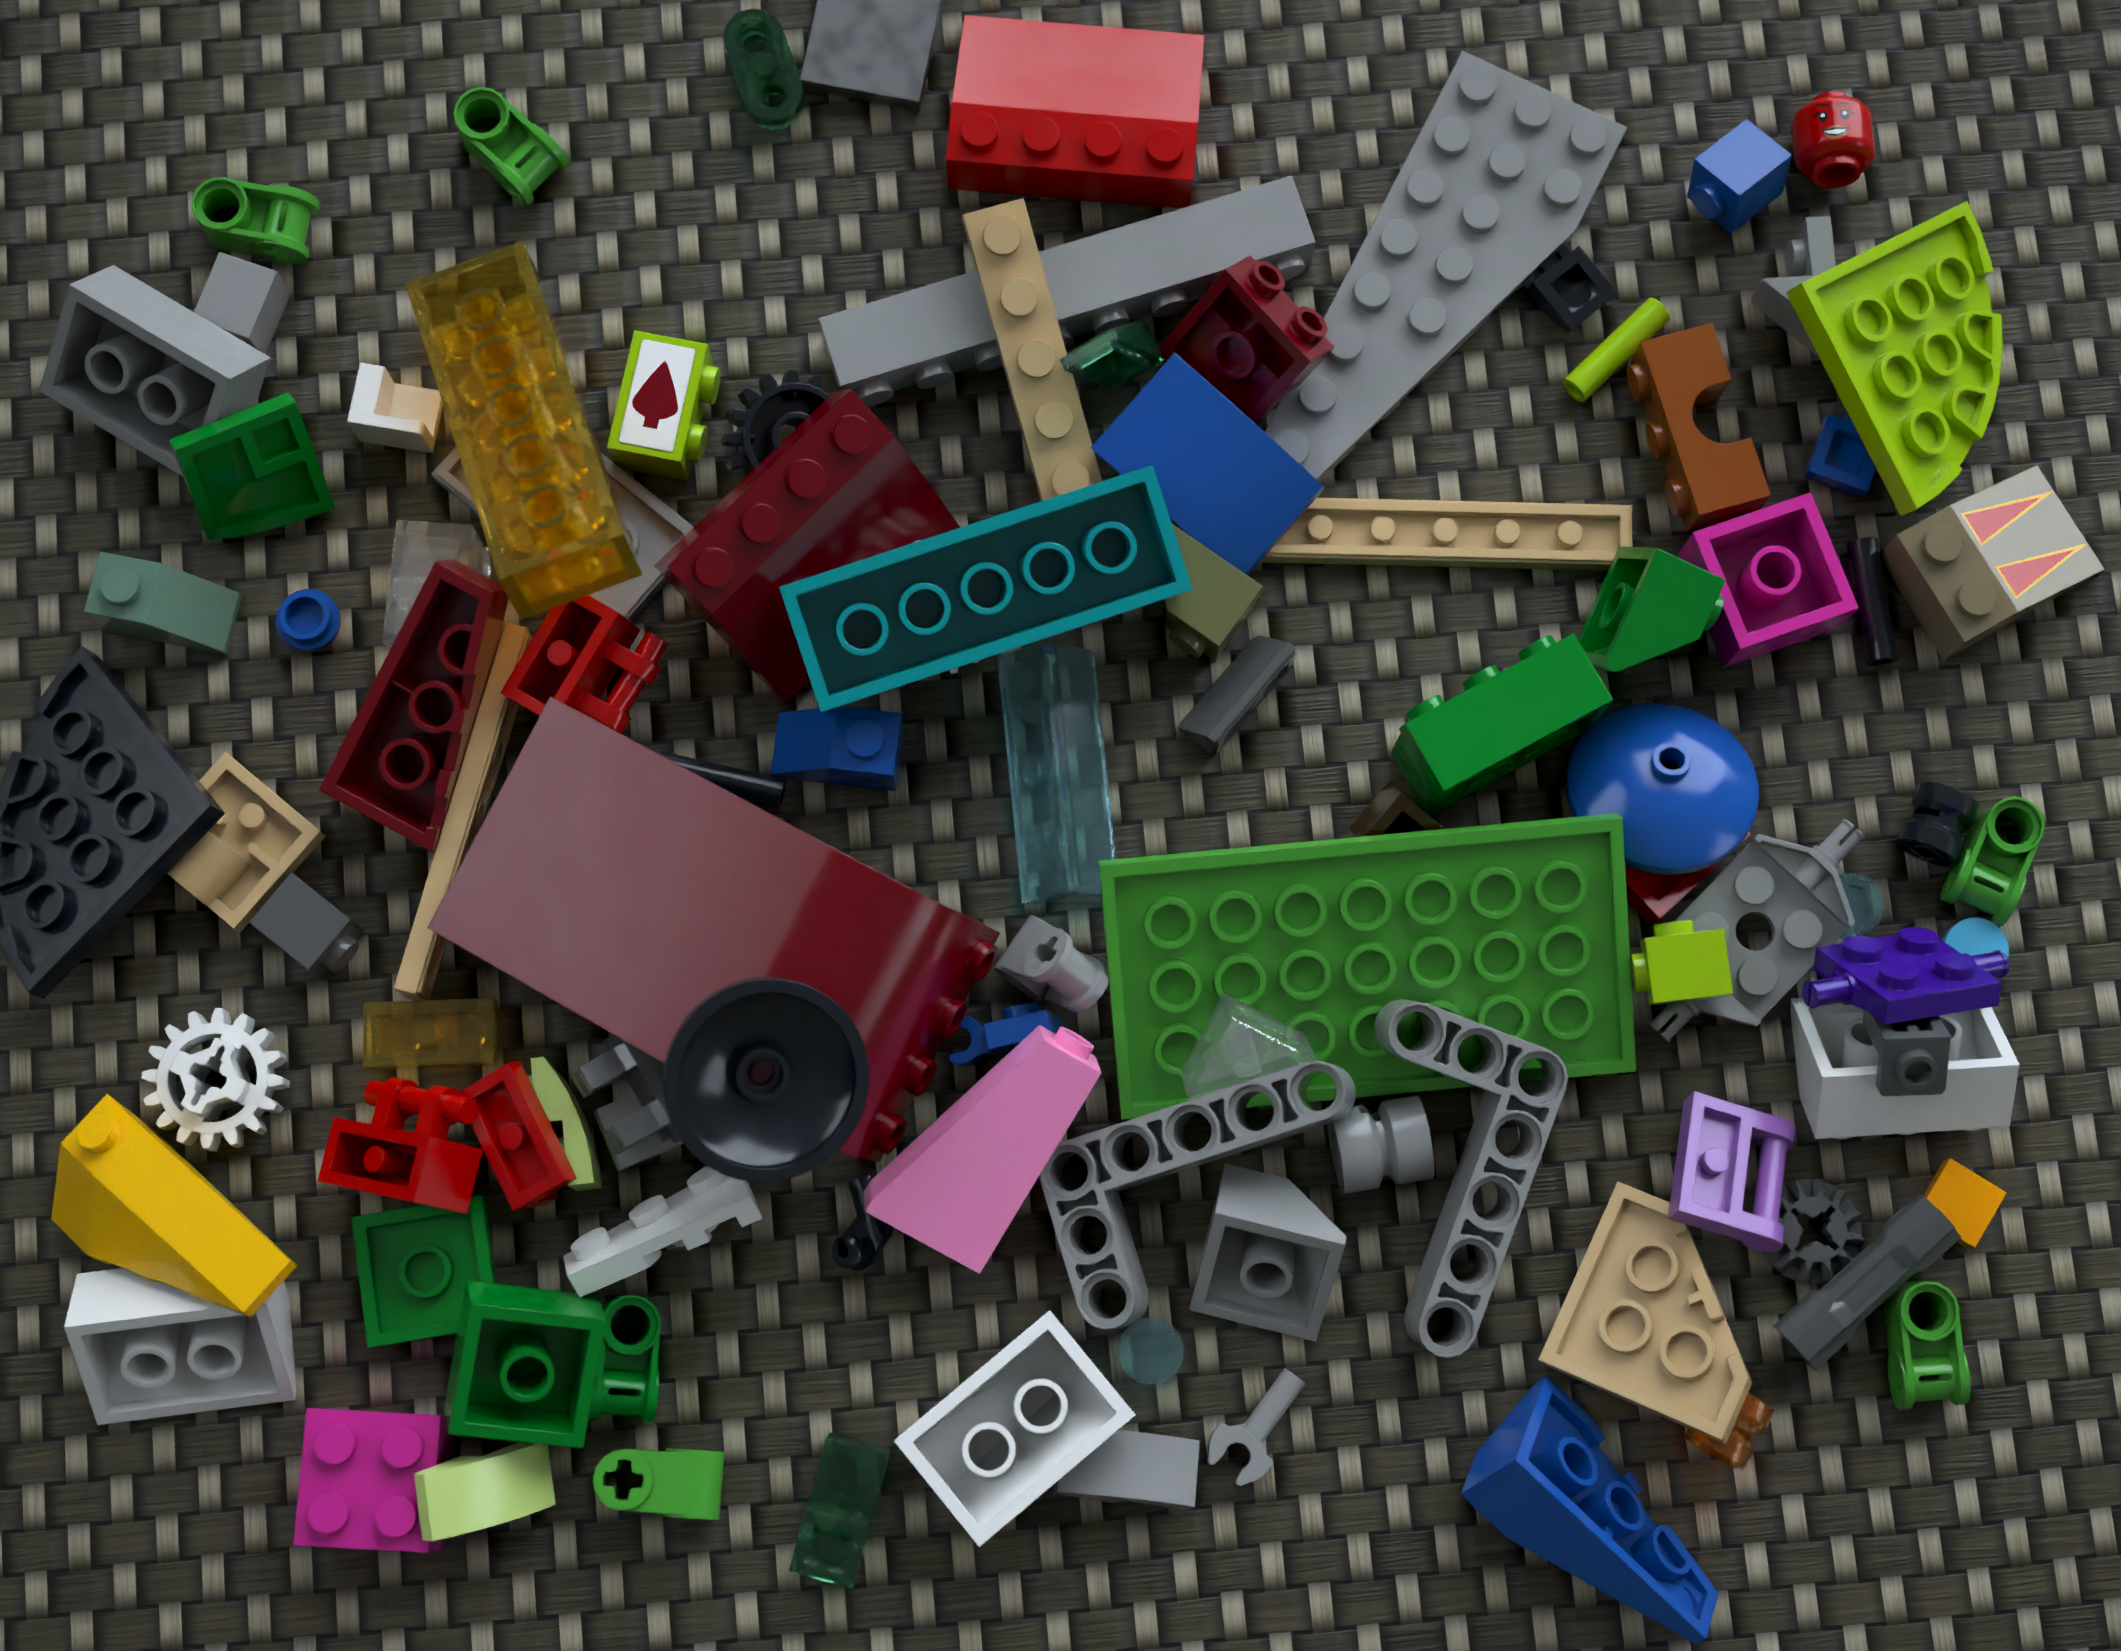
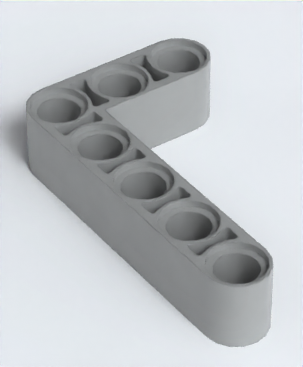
M1400 999L1391 1001L1381 1008L1375 1019L1374 1033L1380 1047L1394 1057L1485 1091L1406 1306L1404 1316L1406 1331L1413 1341L1437 1356L1450 1358L1461 1355L1469 1349L1477 1335L1565 1093L1568 1074L1566 1065L1561 1058L1549 1049L1433 1005ZM1414 1012L1422 1020L1423 1033L1415 1045L1405 1048L1397 1038V1024L1407 1013ZM1475 1035L1482 1044V1059L1473 1069L1464 1070L1458 1061V1047L1465 1038ZM1535 1058L1542 1068V1080L1536 1089L1525 1093L1519 1085V1070L1523 1063ZM1514 1120L1520 1130L1519 1143L1510 1153L1502 1155L1496 1146V1132L1506 1121ZM1492 1182L1498 1193L1497 1204L1488 1214L1478 1216L1474 1211L1473 1196L1481 1185ZM1470 1244L1475 1252V1264L1472 1270L1465 1276L1454 1277L1450 1269L1451 1256L1459 1247ZM1449 1307L1453 1315L1451 1329L1443 1337L1431 1339L1427 1331L1428 1319L1437 1309Z
M1319 1060L1309 1061L1060 1142L1039 1176L1075 1300L1082 1317L1092 1326L1110 1329L1126 1327L1136 1323L1147 1310L1149 1303L1148 1287L1119 1191L1338 1121L1349 1113L1355 1102V1083L1350 1074L1340 1066ZM1327 1073L1336 1083V1098L1331 1106L1317 1111L1310 1105L1306 1091L1308 1084L1314 1077ZM1258 1094H1265L1273 1104L1274 1115L1267 1127L1255 1131L1246 1121V1105L1252 1097ZM1196 1114H1202L1208 1119L1212 1134L1210 1141L1205 1147L1194 1151L1187 1145L1184 1139V1128L1191 1117ZM1140 1134L1146 1139L1150 1154L1145 1165L1134 1171L1127 1166L1123 1157V1149L1130 1137ZM1074 1154H1079L1085 1160L1088 1167L1087 1179L1082 1187L1077 1190H1072L1063 1178L1064 1164ZM1092 1217L1100 1219L1107 1229L1106 1243L1097 1253H1092L1085 1247L1081 1235L1084 1224ZM1110 1280L1117 1281L1126 1292L1127 1301L1125 1308L1116 1317L1109 1315L1104 1310L1100 1299L1102 1288Z

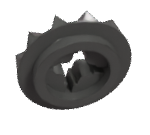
M1801 1179L1784 1184L1779 1213V1223L1784 1226L1783 1246L1779 1251L1763 1253L1778 1272L1792 1280L1802 1283L1829 1281L1857 1256L1860 1247L1865 1241L1862 1236L1860 1222L1862 1213L1854 1207L1847 1197L1845 1190L1836 1188L1822 1179ZM1792 1211L1796 1216L1801 1215L1809 1220L1827 1211L1829 1214L1824 1218L1826 1222L1822 1226L1821 1231L1828 1238L1826 1242L1833 1248L1814 1241L1800 1247L1796 1252L1794 1248L1800 1242L1798 1238L1802 1235L1803 1229L1797 1223L1798 1219L1790 1212Z

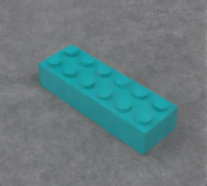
M1153 465L779 587L820 712L1193 590Z

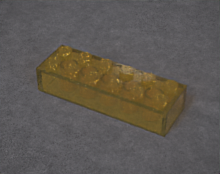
M524 241L405 283L498 579L521 620L643 575L547 294Z

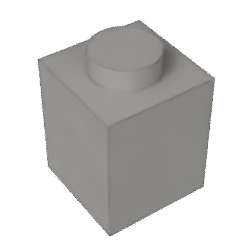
M219 252L194 313L266 354L291 293L277 271Z

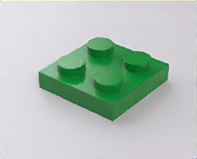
M482 1195L471 1197L467 1214L420 1205L351 1217L367 1348L377 1349L457 1335L466 1280L497 1284L486 1197Z

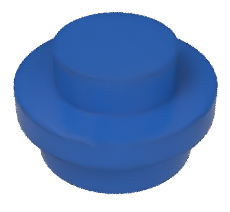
M303 589L292 593L282 602L277 612L276 626L280 636L290 647L302 652H315L330 645L337 637L341 627V615L336 603L327 594L315 589Z

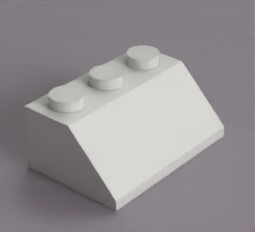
M1791 998L1790 1014L1799 1096L1815 1139H1847L1857 1136L1911 1135L1919 1132L1975 1131L1982 1128L2010 1127L2019 1063L1992 1007L1940 1015L1951 1035L1946 1089L1942 1094L1882 1096L1876 1086L1879 1055L1863 1025L1864 1010L1842 1003L1810 1009V1006H1806L1803 998Z
M124 1268L77 1274L64 1329L97 1425L295 1400L297 1390L290 1300L285 1281L281 1283L252 1317H248L191 1296L184 1290L160 1281L154 1282L145 1279L133 1271Z
M1049 1310L904 1431L894 1442L980 1547L1132 1419L1135 1414Z

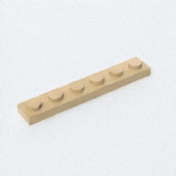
M1024 198L963 214L964 229L1040 500L1043 501L1101 482V474L1094 450L1091 448L1093 445Z

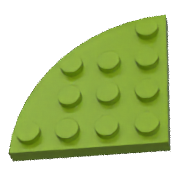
M1968 201L1786 291L1900 516L1920 508L1939 495L1962 471L1960 465L1964 461L1973 442L1982 439L1994 408L2000 382L2003 352L2001 314L1992 313L1990 294L1985 277L1994 271L1984 238Z

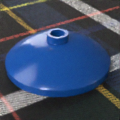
M1635 704L1617 709L1601 717L1577 741L1566 773V796L1573 817L1618 813L1623 818L1625 865L1649 873L1666 875L1685 874L1717 864L1734 852L1743 842L1752 826L1758 808L1759 785L1753 763L1741 743L1725 727L1710 717L1695 710L1673 704ZM1660 762L1673 763L1679 769H1667Z

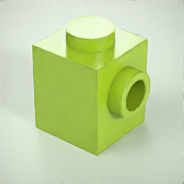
M1693 920L1653 925L1655 937L1642 939L1639 942L1641 953L1630 955L1635 993L1646 992L1648 1006L1725 997L1733 994L1724 928L1694 932Z

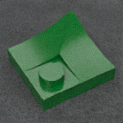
M289 392L169 440L190 493L200 525L208 540L231 538L271 530L336 508L297 404Z

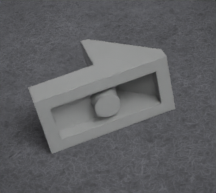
M1831 216L1806 217L1793 239L1788 240L1786 244L1785 266L1789 277L1765 278L1761 280L1751 297V302L1755 307L1815 355L1818 354L1786 291L1836 266Z

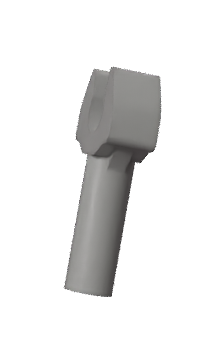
M1284 1368L1245 1423L1235 1426H1228L1225 1423L1217 1425L1209 1438L1208 1464H1216L1224 1455L1229 1445L1239 1443L1247 1449L1249 1460L1238 1473L1235 1484L1242 1486L1263 1477L1273 1464L1272 1459L1267 1455L1266 1438L1305 1386V1383L1295 1374Z

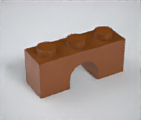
M1713 323L1642 341L1630 362V366L1627 367V382L1633 399L1636 402L1643 401L1649 423L1646 424L1645 428L1646 439L1652 456L1655 459L1662 458L1669 479L1665 481V496L1671 513L1675 517L1681 515L1686 533L1760 510L1771 494L1752 438L1732 443L1714 442L1700 433L1693 420L1692 409L1703 404L1718 401L1732 380Z

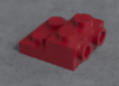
M1250 255L1224 270L1157 350L1167 361L1174 353L1180 356L1258 426L1287 393L1302 384L1332 351L1334 345L1325 337L1327 325L1320 314L1309 307H1298L1282 290L1285 286V280L1281 272L1269 262H1256Z

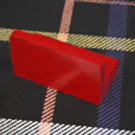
M521 1062L507 1063L460 1091L463 1097L473 1098L478 1103V1115L475 1121L471 1123V1126L512 1211L547 1205L558 1199V1189L577 1179Z

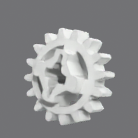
M215 1008L211 1023H208L201 1014L195 1011L188 1013L190 1029L183 1032L169 1024L165 1031L172 1042L167 1049L151 1045L148 1050L154 1058L160 1060L158 1069L142 1072V1079L157 1085V1091L144 1098L146 1106L153 1109H165L156 1122L159 1128L170 1131L180 1125L176 1141L191 1146L200 1135L202 1148L217 1152L221 1136H224L231 1146L240 1148L244 1146L243 1130L246 1128L261 1135L267 1132L265 1123L260 1118L265 1110L281 1114L283 1107L272 1099L274 1090L290 1088V1081L276 1075L274 1069L288 1061L286 1054L280 1051H267L266 1049L274 1041L275 1035L265 1028L252 1034L255 1019L242 1013L231 1025L230 1012L223 1008ZM214 1039L210 1048L191 1055L188 1054L200 1043ZM251 1055L256 1065V1085L251 1083L246 1068ZM211 1070L227 1077L226 1084L222 1089L212 1087L205 1082ZM177 1074L180 1075L186 1093L181 1103L176 1092ZM241 1104L245 1106L234 1116L218 1121L222 1111Z

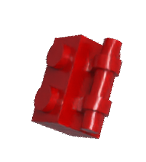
M566 583L500 693L537 716L541 715L551 696L623 734L632 718L627 716L629 710L644 685L647 683L652 686L661 671V668L656 665L669 644L647 631L635 652L629 650L641 629L619 612ZM620 667L623 669V672L605 702L600 700L616 670Z
M391 1077L385 1082L372 1080L364 1090L366 1103L370 1106H375L371 1124L338 1117L333 1118L318 1182L454 1212L468 1213L483 1149L448 1141L447 1136L449 1128L454 1124H471L475 1121L479 1110L475 1099L463 1097L459 1090L452 1087L435 1085L426 1090L419 1088L412 1080ZM413 1114L418 1115L415 1132L403 1131L406 1118Z

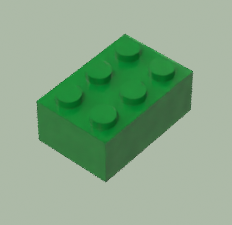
M1574 633L1556 643L1551 635L1545 636L1518 653L1521 661L1510 668L1499 672L1496 665L1489 666L1462 683L1465 691L1454 698L1443 702L1440 695H1436L1421 702L1406 713L1409 721L1399 728L1401 733L1391 754L1420 804L1434 815L1579 737L1588 728L1597 723L1613 701V698Z

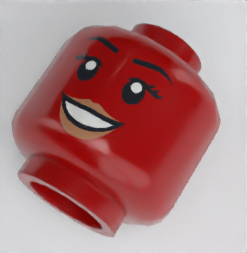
M1824 92L1814 97L1811 102L1805 104L1795 114L1791 124L1794 162L1798 172L1807 179L1812 180L1814 184L1823 188L1844 187L1858 180L1861 174L1871 166L1876 153L1873 122L1868 106L1860 100L1848 97L1842 92Z

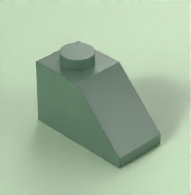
M100 551L84 613L105 632L227 655L242 595L237 591L162 563Z

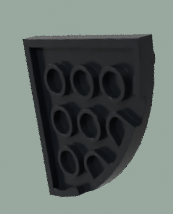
M83 646L60 670L38 701L34 710L41 713V716L34 726L23 752H12L0 786V907L4 927L0 929V938L10 963L27 992L43 999L225 814L98 655Z

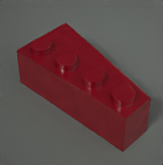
M455 559L435 561L319 791L432 852L436 851L496 655L511 589Z

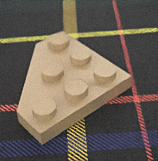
M1617 1181L1538 1360L1549 1368L1726 1444L1752 1385V1381L1688 1225L1668 1219L1670 1202Z

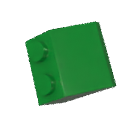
M1619 546L1578 637V641L1595 669L1618 672L1699 640L1703 630H1710L1721 613L1724 598L1719 594L1726 579L1659 548Z

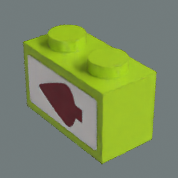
M634 330L607 445L610 457L618 467L688 481L692 461L700 463L705 452L707 426L700 425L705 403H715L720 385L721 370L719 367H714L708 344Z

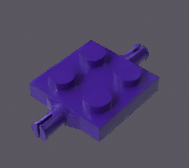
M1907 927L1901 929L1899 934L1877 938L1850 936L1845 938L1843 943L1816 947L1814 971L1824 979L1805 981L1802 987V996L1806 1006H1810V1009L1837 1003L1853 1005L1868 1011L1886 1025L1999 1006L2002 982L1996 977L2002 978L2008 974L2009 963L2005 953H2001V950L1971 956L1967 953L1961 954L1941 940L1936 932L1921 927Z

